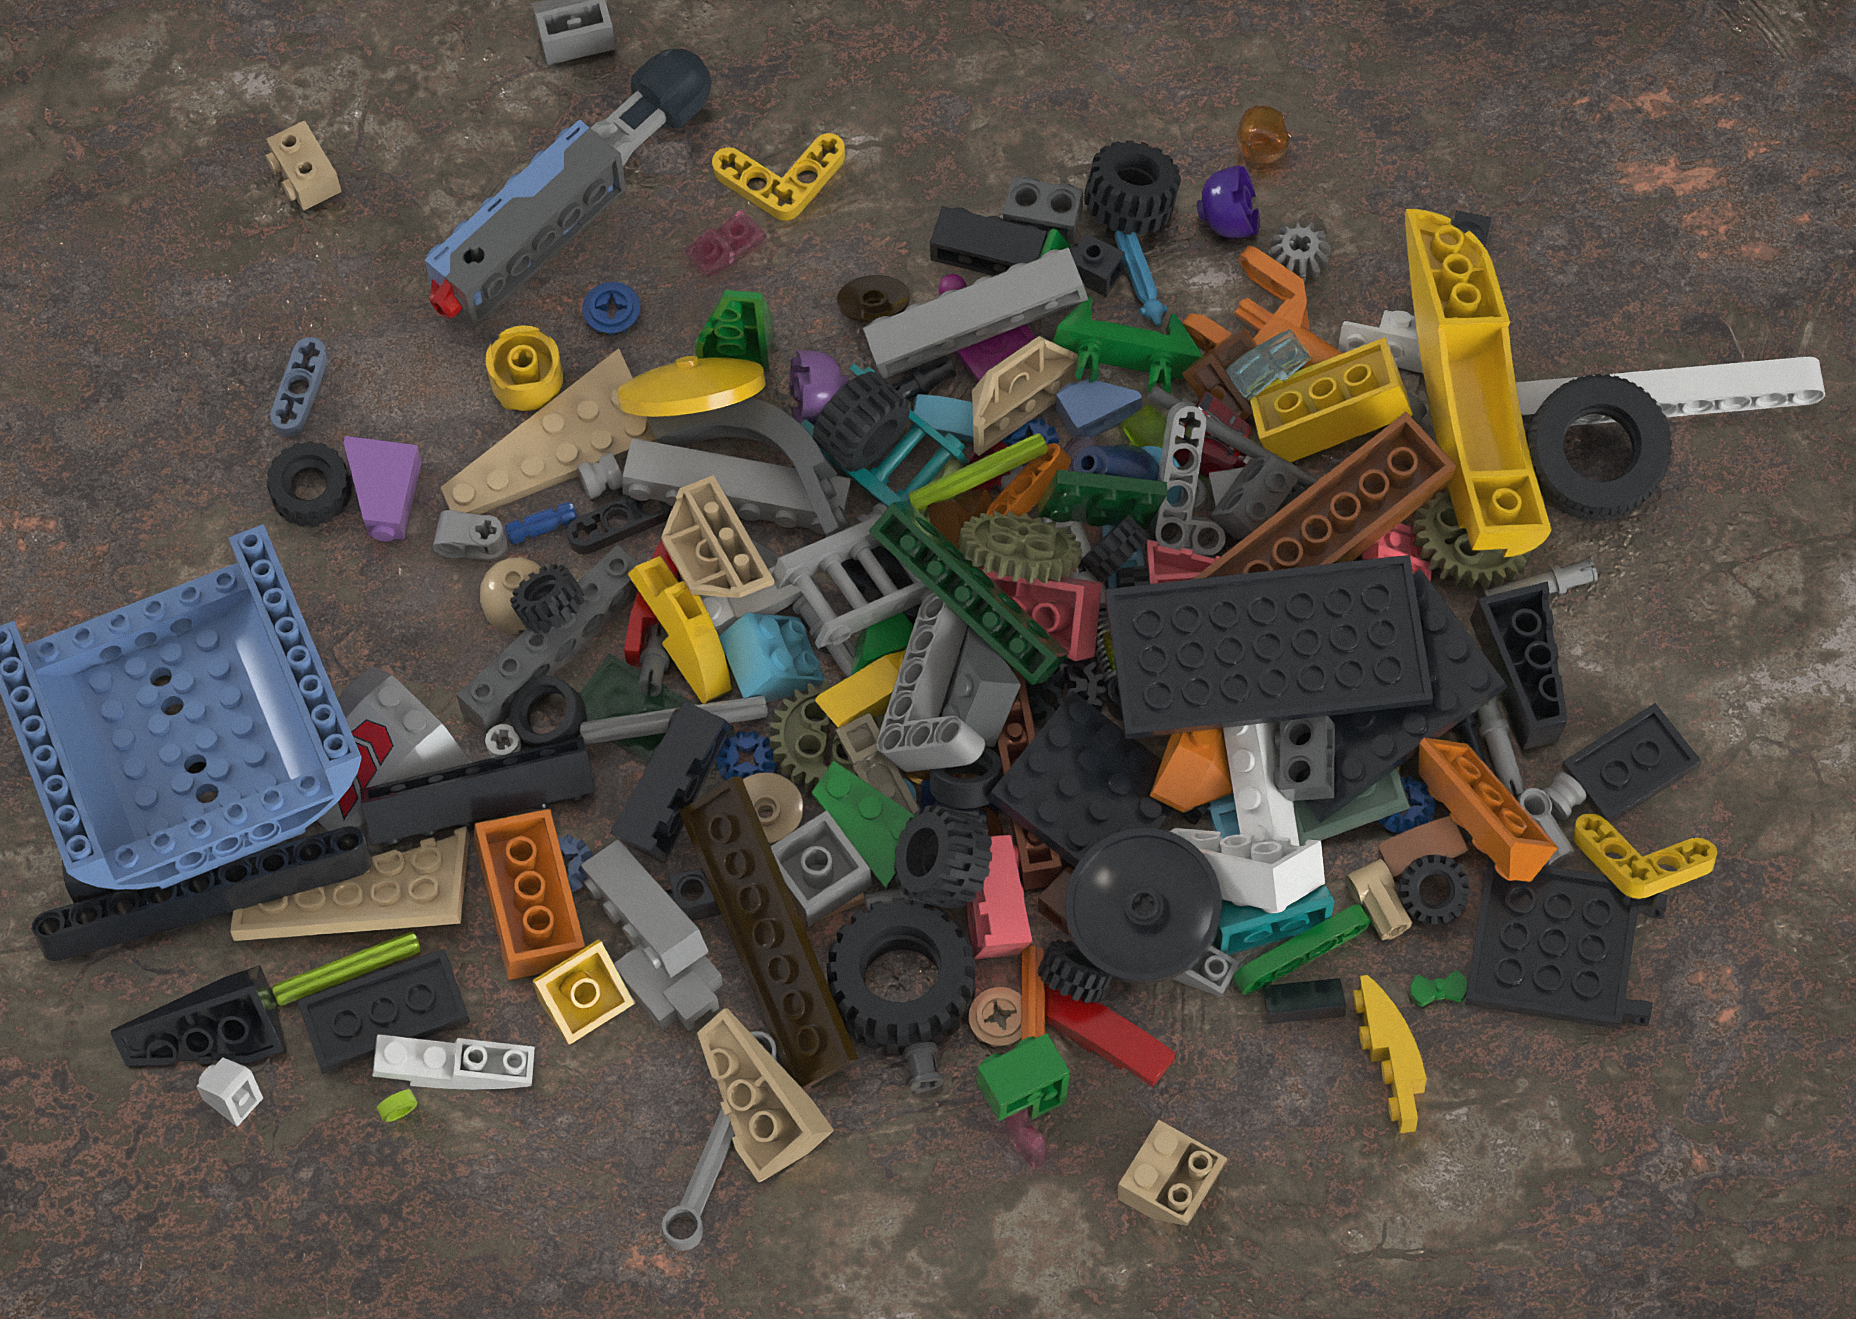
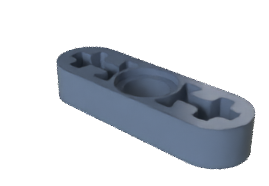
M315 337L303 338L295 344L270 412L273 428L282 437H294L304 429L328 362L323 342ZM311 351H316L317 356H312L308 363L309 371L305 370L306 362L304 355H309ZM297 380H304L309 383L308 389L302 394L290 392V385ZM289 403L293 404L292 412L294 419H289L287 424H283L281 418L288 416L290 411Z

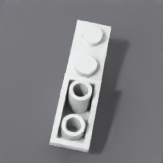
M377 1035L372 1076L409 1080L410 1086L476 1090L528 1087L532 1084L535 1047L457 1038L456 1043Z

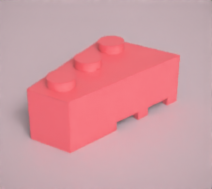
M1011 835L991 837L992 845L990 852L993 853L992 861L989 863V875L984 880V887L981 892L977 891L976 898L971 903H966L969 936L974 960L1018 956L1033 942L1024 902V889L1018 873L1020 865L1019 850L1017 846H1013Z

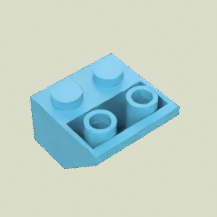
M745 613L719 636L743 698L764 696L766 702L771 703L793 695L796 689L800 692L807 690V684L809 683L816 687L825 680L818 658L813 652L800 617Z

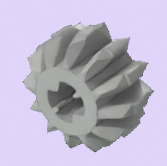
M1296 220L1293 224V229L1282 225L1279 235L1273 234L1268 256L1304 279L1305 282L1307 275L1316 280L1320 270H1326L1331 247L1329 242H1325L1326 235L1324 230L1314 232L1312 222L1306 228H1302Z

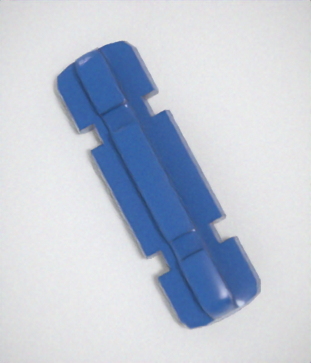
M571 502L557 505V510L553 511L552 508L524 517L525 521L519 522V519L507 523L505 531L510 543L522 542L526 540L525 536L530 535V538L553 531L558 529V525L562 523L563 526L569 525L571 521L577 518L574 505Z

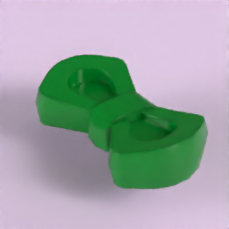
M1454 970L1444 980L1437 978L1431 981L1421 975H1416L1410 984L1409 994L1419 1007H1424L1434 1000L1449 999L1460 1003L1466 997L1468 982L1458 970Z

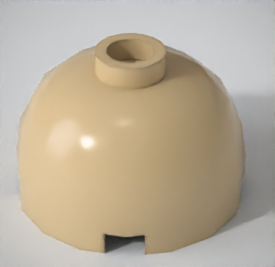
M523 557L507 558L495 563L485 573L480 585V604L487 621L496 629L510 634H520L519 630L527 629L512 608L510 600L511 597H514L512 594L514 589L521 588L519 583L522 580L528 581L530 579L528 575L533 571L535 574L539 573L541 566L535 561Z

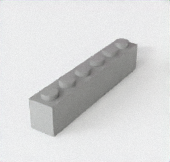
M1068 247L1063 250H1051L1040 259L1027 264H1015L1007 272L997 276L982 277L976 280L973 285L961 290L946 291L938 299L925 304L916 303L910 305L904 312L897 315L879 317L872 321L870 325L863 327L879 372L882 378L885 379L1086 301L1088 297Z
M635 438L631 439L622 476L623 494L641 501L649 499L663 501L674 507L679 488L714 475L735 513L742 519L748 521L766 520L786 528L798 526L812 529L819 534H825L796 468ZM834 476L830 478V481L835 488L837 496L833 497L832 500L835 506H841L846 514L851 478Z

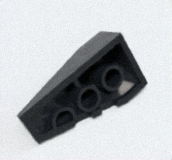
M260 965L223 977L111 1030L112 1038L126 1066L173 1065L175 1061H199V1064H212V1061L221 1060L222 1058L235 1060V1063H250L284 1052L285 1050L276 1000Z

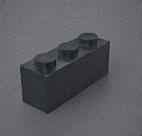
M942 206L930 240L931 261L997 276L1007 272L1015 264H1027L1038 260L1047 238V231L1040 230L1038 227L1030 224L1018 225L1006 222L998 216L985 217L973 214L961 207L949 208Z

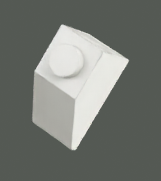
M222 1058L216 1065L213 1064L207 1067L199 1078V1084L196 1086L202 1099L236 1127L263 1099L252 1072L245 1066Z

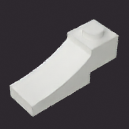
M775 566L772 567V568H770V569H768L771 574H772V572H773ZM773 584L741 598L702 595L700 598L711 617L718 636H720L745 613L774 615L793 604L803 593L798 586H793L792 584L781 589H777Z

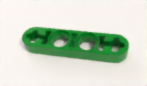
M1360 904L1353 905L1242 966L1235 972L1232 979L1243 995H1250L1262 989L1263 986L1275 982L1361 934L1370 926L1371 920Z

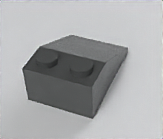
M969 625L967 626L942 705L941 717L957 716L984 738L985 746L995 747L1021 683L1003 657Z

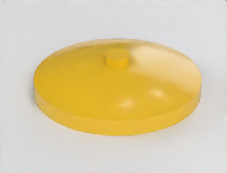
M686 356L678 358L675 363L654 368L628 380L618 388L617 396L619 407L625 413L650 417L675 416L713 410L743 401L759 393L765 387L766 381L762 365L753 361L733 358L698 359L697 356Z

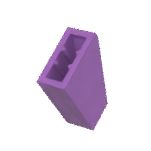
M345 436L344 446L368 536L384 542H389L393 539L404 540L422 464L418 446Z

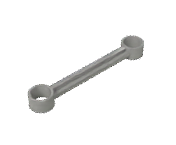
M750 1032L759 1043L769 1047L772 1053L771 1056L777 1061L774 1040L764 1032ZM722 1108L680 1206L671 1208L662 1220L664 1238L668 1245L676 1250L686 1251L694 1248L699 1244L703 1236L700 1216L731 1146L732 1137L735 1136L729 1116L724 1115ZM679 1217H689L696 1223L697 1229L687 1239H675L669 1234V1226L673 1220Z

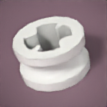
M508 724L496 725L486 734L485 743L491 758L518 752L521 749L518 734ZM501 737H508L511 746L508 748L505 745L504 750H499L495 741L498 739L501 742Z

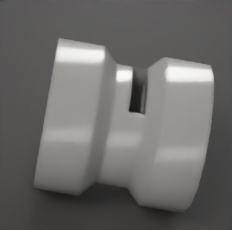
M612 453L601 456L599 463L585 462L577 465L580 480L589 500L599 497L606 488L614 491L623 487L622 475Z

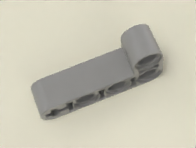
M1180 402L1169 410L1157 481L1167 482V492L1173 486H1182L1184 495L1179 502L1174 504L1168 503L1167 497L1165 498L1150 523V534L1160 546L1176 550L1186 548L1193 550V554L1214 555L1224 546L1225 533L1223 529L1209 518L1192 516L1206 430V417L1195 405L1188 402ZM1189 412V415L1195 418L1194 424H1187L1185 432V427L1179 423V419L1186 418ZM1185 432V435L1192 439V443L1182 439H1175V437L1178 435L1184 438ZM1179 449H1188L1190 456L1188 462L1182 467L1174 466L1172 462L1173 454ZM1170 522L1176 523L1178 526L1177 535L1171 540H1163L1161 538L1162 527ZM1207 527L1213 528L1214 538L1211 543L1199 545L1197 541L1199 532Z

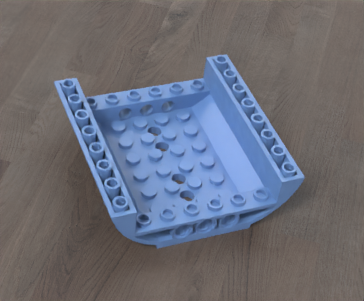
M264 524L228 537L237 563L32 643L24 644L15 621L0 626V694L66 871L77 880L96 887L109 889H142L156 886L164 889L305 833L307 826L322 817L340 800L358 773L362 758ZM160 676L172 677L170 682L164 686L153 685L154 681ZM180 704L183 706L182 710L175 715L164 714L165 710L171 705ZM203 762L206 764L204 770L199 773L192 774L187 772L188 768L194 763ZM213 791L218 793L217 798L210 803L199 802L200 797L206 792Z

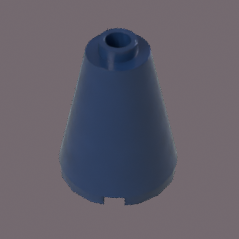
M1088 446L1077 454L1074 461V471L1157 481L1159 465L1154 456L1138 446Z

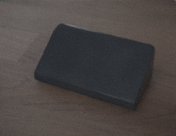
M1340 978L1263 986L1268 1024L1345 1016L1346 1002Z

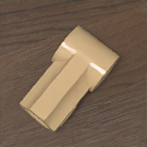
M1382 859L1345 875V881L1356 904L1363 905L1381 940H1391L1398 937L1411 927L1412 921L1395 892L1393 877Z

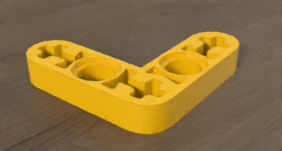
M833 133L820 135L782 178L739 150L730 147L722 148L714 154L712 168L714 176L719 182L775 218L789 221L796 218L843 164L845 160V145L838 135ZM832 147L835 148V155H834L833 153H830V152H829V153L823 158V150H822V149H825V150H828V151H829V150L832 149ZM732 161L735 162V169L727 167L723 170L722 163L729 165ZM806 170L817 174L816 180L811 183H802L797 177ZM756 177L762 178L767 182L766 186L761 190H752L747 186V183ZM789 198L792 199V205L785 203L782 207L779 206V199L782 201H786Z
M1588 813L1579 816L1573 831L1574 843L1622 893L1631 898H1646L1712 872L1717 857L1716 846L1703 838H1691L1642 857L1606 819L1596 814ZM1605 853H1616L1623 858L1613 859L1606 856ZM1659 865H1670L1676 868L1677 871H1666L1660 868Z

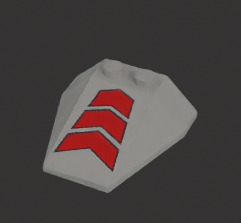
M371 666L348 685L338 698L342 712L362 757L358 773L340 800L322 817L317 819L316 822L326 832L347 826L360 829L367 826L361 803L360 789L468 764L471 761L443 723L392 674Z

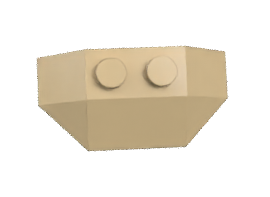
M1038 336L987 371L972 390L974 453L980 456L1056 403V393H1059L1067 384L1081 382V380L1079 381L1075 377L1078 354Z
M712 475L679 488L676 503L669 515L661 539L692 595L741 598L773 585L774 579L715 476Z

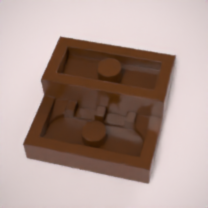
M1244 326L1182 372V375L1200 399L1207 391L1243 420L1253 414L1248 390L1280 378Z

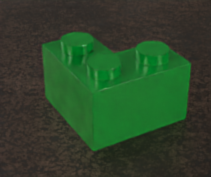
M1046 1033L1038 1038L1030 1036L1023 1039L1015 1046V1049L1003 1055L995 1053L985 1058L980 1066H978L976 1083L998 1121L1023 1109L1026 1110L1032 1120L1066 1103L1070 1070Z

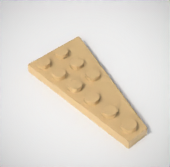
M467 826L454 830L455 836L436 842L434 837L420 841L421 847L401 853L395 849L373 856L370 869L358 877L285 896L266 903H259L252 907L233 910L230 930L233 940L460 924L470 839Z

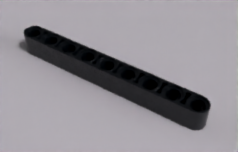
M353 826L342 827L257 851L164 889H161L160 886L142 889H122L48 910L35 917L31 930L43 956L50 961H61L233 912V910L252 907L259 903H266L285 896L358 877L370 869L373 859L362 831Z

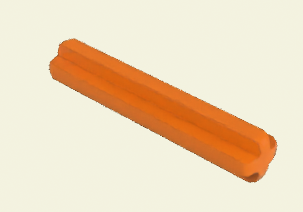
M1029 945L1028 948L1022 951L1021 1041L1030 1036L1038 1038L1045 1034V983L1037 974L1045 951L1043 948L1036 947V945Z

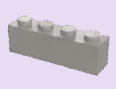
M618 839L581 864L586 876V880L582 883L587 893L594 901L601 899L604 902L602 907L614 924L620 921L624 925L622 929L635 947L638 944L643 946L642 952L655 970L661 967L672 978L709 952L697 926Z

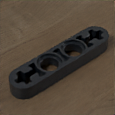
M630 496L571 521L566 532L569 546L578 554L586 555L668 521L673 506H668L666 502L659 501L662 504L660 511L655 514H647L643 512L642 506L649 500L641 501ZM621 514L628 518L627 524L618 529L610 527L608 525L610 517ZM598 522L602 523L603 532L605 533L603 535L600 534L599 528L597 529L596 523ZM584 530L586 534H589L590 539L583 541L578 536V532Z

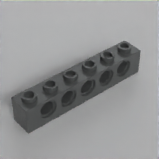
M619 545L613 548L578 581L585 596H583V604L578 605L580 610L577 614L571 613L572 619L568 622L565 620L561 621V627L557 629L551 626L550 632L544 633L541 630L540 633H534L526 629L456 694L461 713L485 735L492 727L502 724L510 716V706L515 694L525 683L536 677L553 676L636 598L638 589L628 576V573L639 563Z

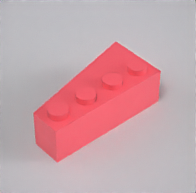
M979 566L978 568L984 572L985 566ZM995 571L985 573L1070 653L1068 658L1079 661L1094 657L1102 582L1061 576L1060 581L1048 578L1047 583H1043L1038 579H1033V583H1028L1025 578H1019L1015 582L1008 575L998 578V572Z

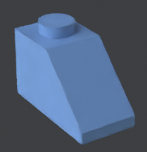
M1088 378L1079 383H1069L1059 393H1056V411L1075 443L1079 445L1141 415L1142 396L1139 391L1098 380L1089 383Z

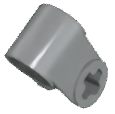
M446 510L440 513L433 543V550L437 554L447 558H469L485 561H496L506 554L508 542L503 534L502 524L496 517L468 514L455 510Z

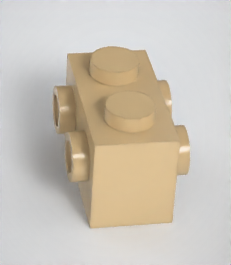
M305 120L266 139L270 153L265 156L274 174L279 172L282 174L285 180L281 183L290 201L297 199L303 211L342 192L336 171Z

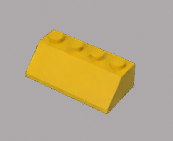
M1386 337L1248 390L1259 439L1263 447L1290 463L1387 426L1405 412L1410 416L1413 415L1406 388Z

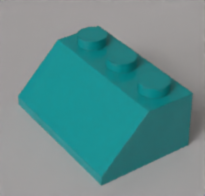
M1324 884L1286 906V909L1279 913H1267L1262 908L1249 905L1236 906L1232 901L1222 899V918L1214 940L1215 948L1230 956L1298 936L1332 917L1335 903L1333 896Z

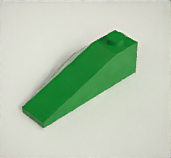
M724 290L695 341V353L698 359H742L759 363L764 370H770L774 323L772 312L763 294L759 292Z

